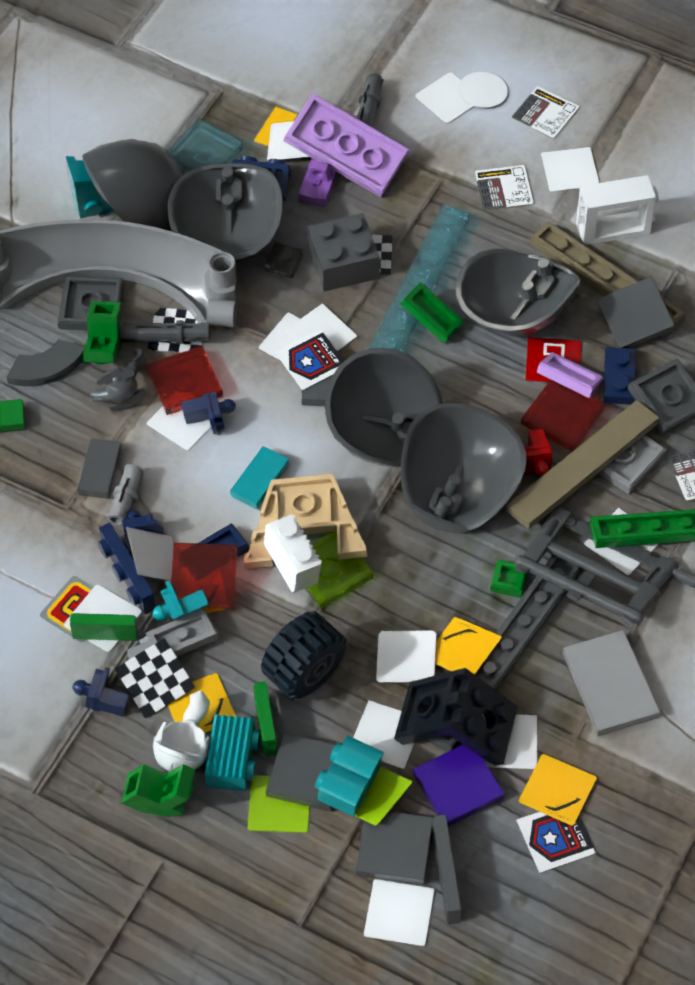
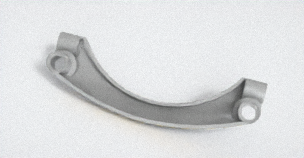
M61 220L0 230V308H9L35 292L63 283L65 276L123 278V280L149 286L170 296L188 310L198 323L210 322L212 326L235 327L237 316L235 259L230 253L211 245L157 227L115 220Z

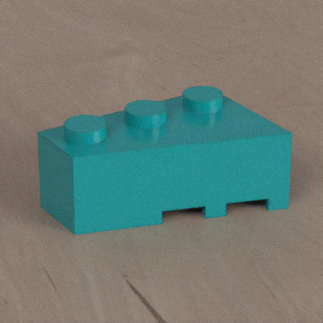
M65 156L71 191L80 219L113 211V208L95 188L85 169L83 160H75L74 156Z

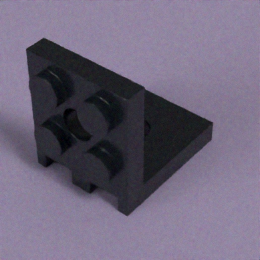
M466 668L409 682L394 739L400 744L406 745L451 735L493 766L501 765L505 761L518 706Z

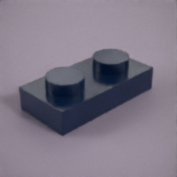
M605 348L603 403L631 405L634 402V397L627 387L629 383L635 380L636 349Z

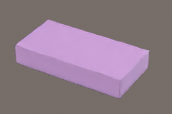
M551 352L541 361L537 369V373L588 398L602 386L604 380L603 376L554 352Z

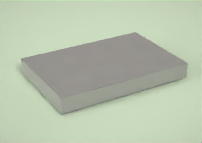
M624 630L563 648L562 654L597 736L659 718L660 711Z

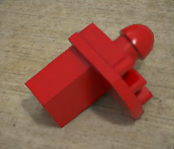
M538 429L528 431L529 446L524 447L527 458L524 475L535 472L536 475L542 477L552 469V451L544 430Z

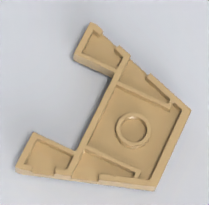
M333 473L271 480L260 510L257 528L253 530L249 551L244 556V565L246 569L274 566V560L264 545L265 526L291 514L295 515V520H298V525H301L304 535L337 531L339 560L368 557L366 545L359 534L356 523L348 510Z

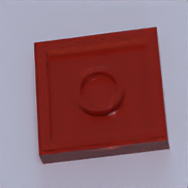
M203 346L146 364L148 374L166 415L181 411V402L204 397L205 393L216 392L218 398L223 397V390Z
M550 379L521 418V425L531 430L543 429L546 438L573 452L603 412L605 403L593 397L588 398Z
M173 543L171 582L179 599L202 589L210 604L206 609L235 610L238 546Z

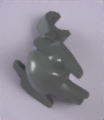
M135 348L133 350L136 355L131 359L123 357L121 359L126 370L116 367L97 379L98 385L106 384L103 389L90 391V396L93 397L94 402L112 401L115 404L110 406L111 411L122 410L136 405L137 400L145 394L144 389L136 391L137 381L135 380L138 369L142 368L147 361L141 349Z

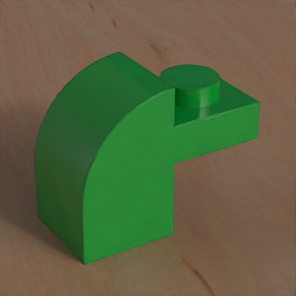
M91 301L87 313L88 338L83 350L84 362L103 365L114 363L115 358H119L121 348L120 325L122 323L121 302Z
M143 764L128 773L121 804L147 814L166 817L181 815L184 812L186 801L191 797L194 790V782L192 780L195 769L183 764L169 773H164Z

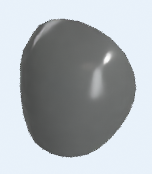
M126 139L99 145L82 154L85 169L95 188L124 222L172 231L168 217V200L173 186L185 174V170L165 148L157 143Z
M213 164L191 170L179 178L170 192L168 217L172 232L188 236L230 253L235 260L253 255L269 244L278 229L283 204L281 188L273 173L265 168L250 164Z
M490 249L477 253L463 265L456 282V297L462 310L488 331L515 337L526 336L549 326L564 312L575 295L580 283V277L563 265L544 257L524 254L515 250Z
M371 348L353 354L339 365L326 390L325 414L327 424L334 438L353 456L373 464L401 467L403 444L410 424L420 412L433 405L443 404L435 380L415 358L391 348Z
M444 403L436 404L423 410L410 424L402 450L401 483L408 507L422 522L441 531L460 533L482 526L506 504L522 480L527 461L522 440L511 426L499 417L480 408L466 404Z

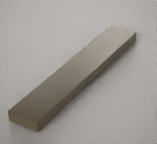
M549 221L530 238L531 246L556 263L570 269L581 280L605 296L639 282ZM662 298L676 328L685 319L686 313ZM668 332L663 335L667 337L671 332Z
M636 400L507 504L506 511L529 530L659 423V417Z

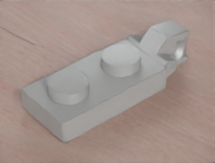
M201 609L146 632V636L139 640V645L127 649L128 659L133 658L163 638L166 639L174 654L178 657L218 640V633L205 609Z

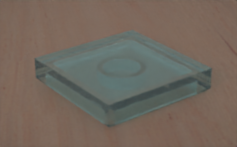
M197 119L167 151L182 165L186 172L207 165L230 164L243 150V142Z

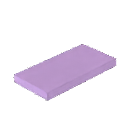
M314 93L311 94L283 140L319 162L329 163L330 169L380 198L410 151L409 148Z

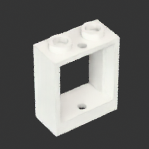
M648 175L580 186L576 225L583 245L650 234L652 222L656 220L654 206L658 203L659 196L656 186L651 185ZM640 205L637 211L598 217V211Z

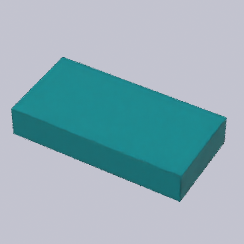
M262 446L230 490L231 497L258 509L265 499L271 480L279 479L289 466V458Z

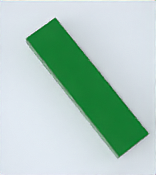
M695 509L590 517L589 525L595 548L695 541Z

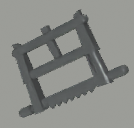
M559 506L546 515L547 519L540 532H534L533 540L524 556L519 555L514 560L517 566L515 571L520 573L529 572L569 591L567 597L576 602L583 598L623 617L624 622L631 627L633 623L638 624L643 621V611L655 597L661 594L659 589L671 576L675 577V580L695 588V574L682 568L678 569V563L662 555L659 558L653 557L650 551H641L639 546L608 548L651 568L642 583L554 542L564 528L593 540L591 529L587 522L571 518V513ZM546 552H549L586 571L576 581L538 562ZM596 576H599L635 594L628 605L590 588V584Z

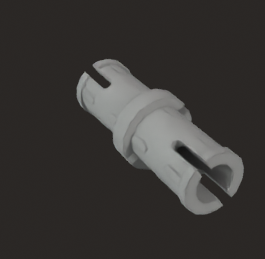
M127 464L119 486H116L113 491L114 500L107 515V521L115 526H123L122 520L127 519L131 505L137 501L138 494L136 491L144 474L141 467Z

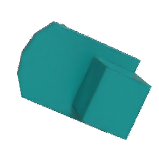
M171 580L165 582L167 588L160 591L166 604L155 607L152 614L154 619L158 621L166 620L168 616H171L173 620H177L207 608L210 604L202 589L179 599Z

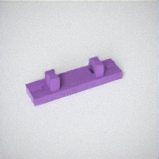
M311 158L298 193L299 202L326 207L338 174L330 169L329 163L319 162Z

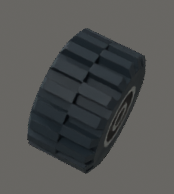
M308 611L290 621L274 637L262 658L261 672L290 699H300L318 689L333 674L344 656L347 639L319 613Z

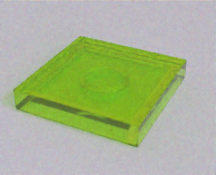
M337 531L330 532L311 543L313 549L316 550V554L319 555V559L322 560L318 584L305 590L320 609L373 579L372 570L362 558L339 560Z

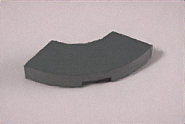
M58 339L51 348L43 353L30 356L19 354L7 376L8 384L35 386L45 384L44 381L60 375L63 377L82 361L84 347Z

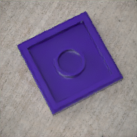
M464 744L413 769L415 779L437 815L446 814L448 827L504 799V792L482 757Z

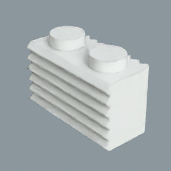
M291 514L268 523L265 526L264 545L292 593L318 584L322 560L319 559V555L316 554V550L313 549L310 540H307V535H304V530H301V525H298L295 515Z

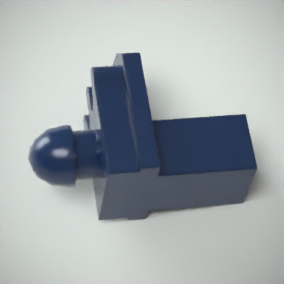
M216 392L205 393L204 397L181 402L186 424L209 419L213 434H218V430L225 429L222 414H230L236 409V403L231 399H224V401L219 402Z
M137 510L129 511L127 519L122 520L127 549L132 559L133 555L126 527L163 534L164 530L160 521L153 520L152 514L142 516Z
M105 667L104 671L96 669L91 684L87 683L86 680H77L73 683L72 689L75 694L87 696L85 707L94 711L101 710L123 717L129 694L106 688L110 668Z

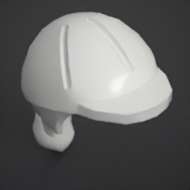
M203 691L190 694V704L183 715L182 722H171L167 726L166 722H163L157 735L154 737L153 751L155 759L160 767L167 772H171L183 764L197 770L208 756L210 738L209 736L206 738V734L198 727L200 721L208 713L210 701Z

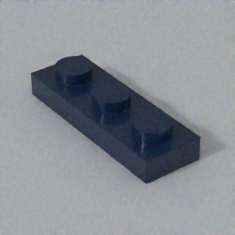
M109 522L99 527L101 540L98 541L100 551L105 558L110 557L114 563L112 569L118 581H125L129 587L126 589L130 601L134 606L139 604L144 614L153 611L156 607L154 593L145 578L137 574L134 560L112 524Z

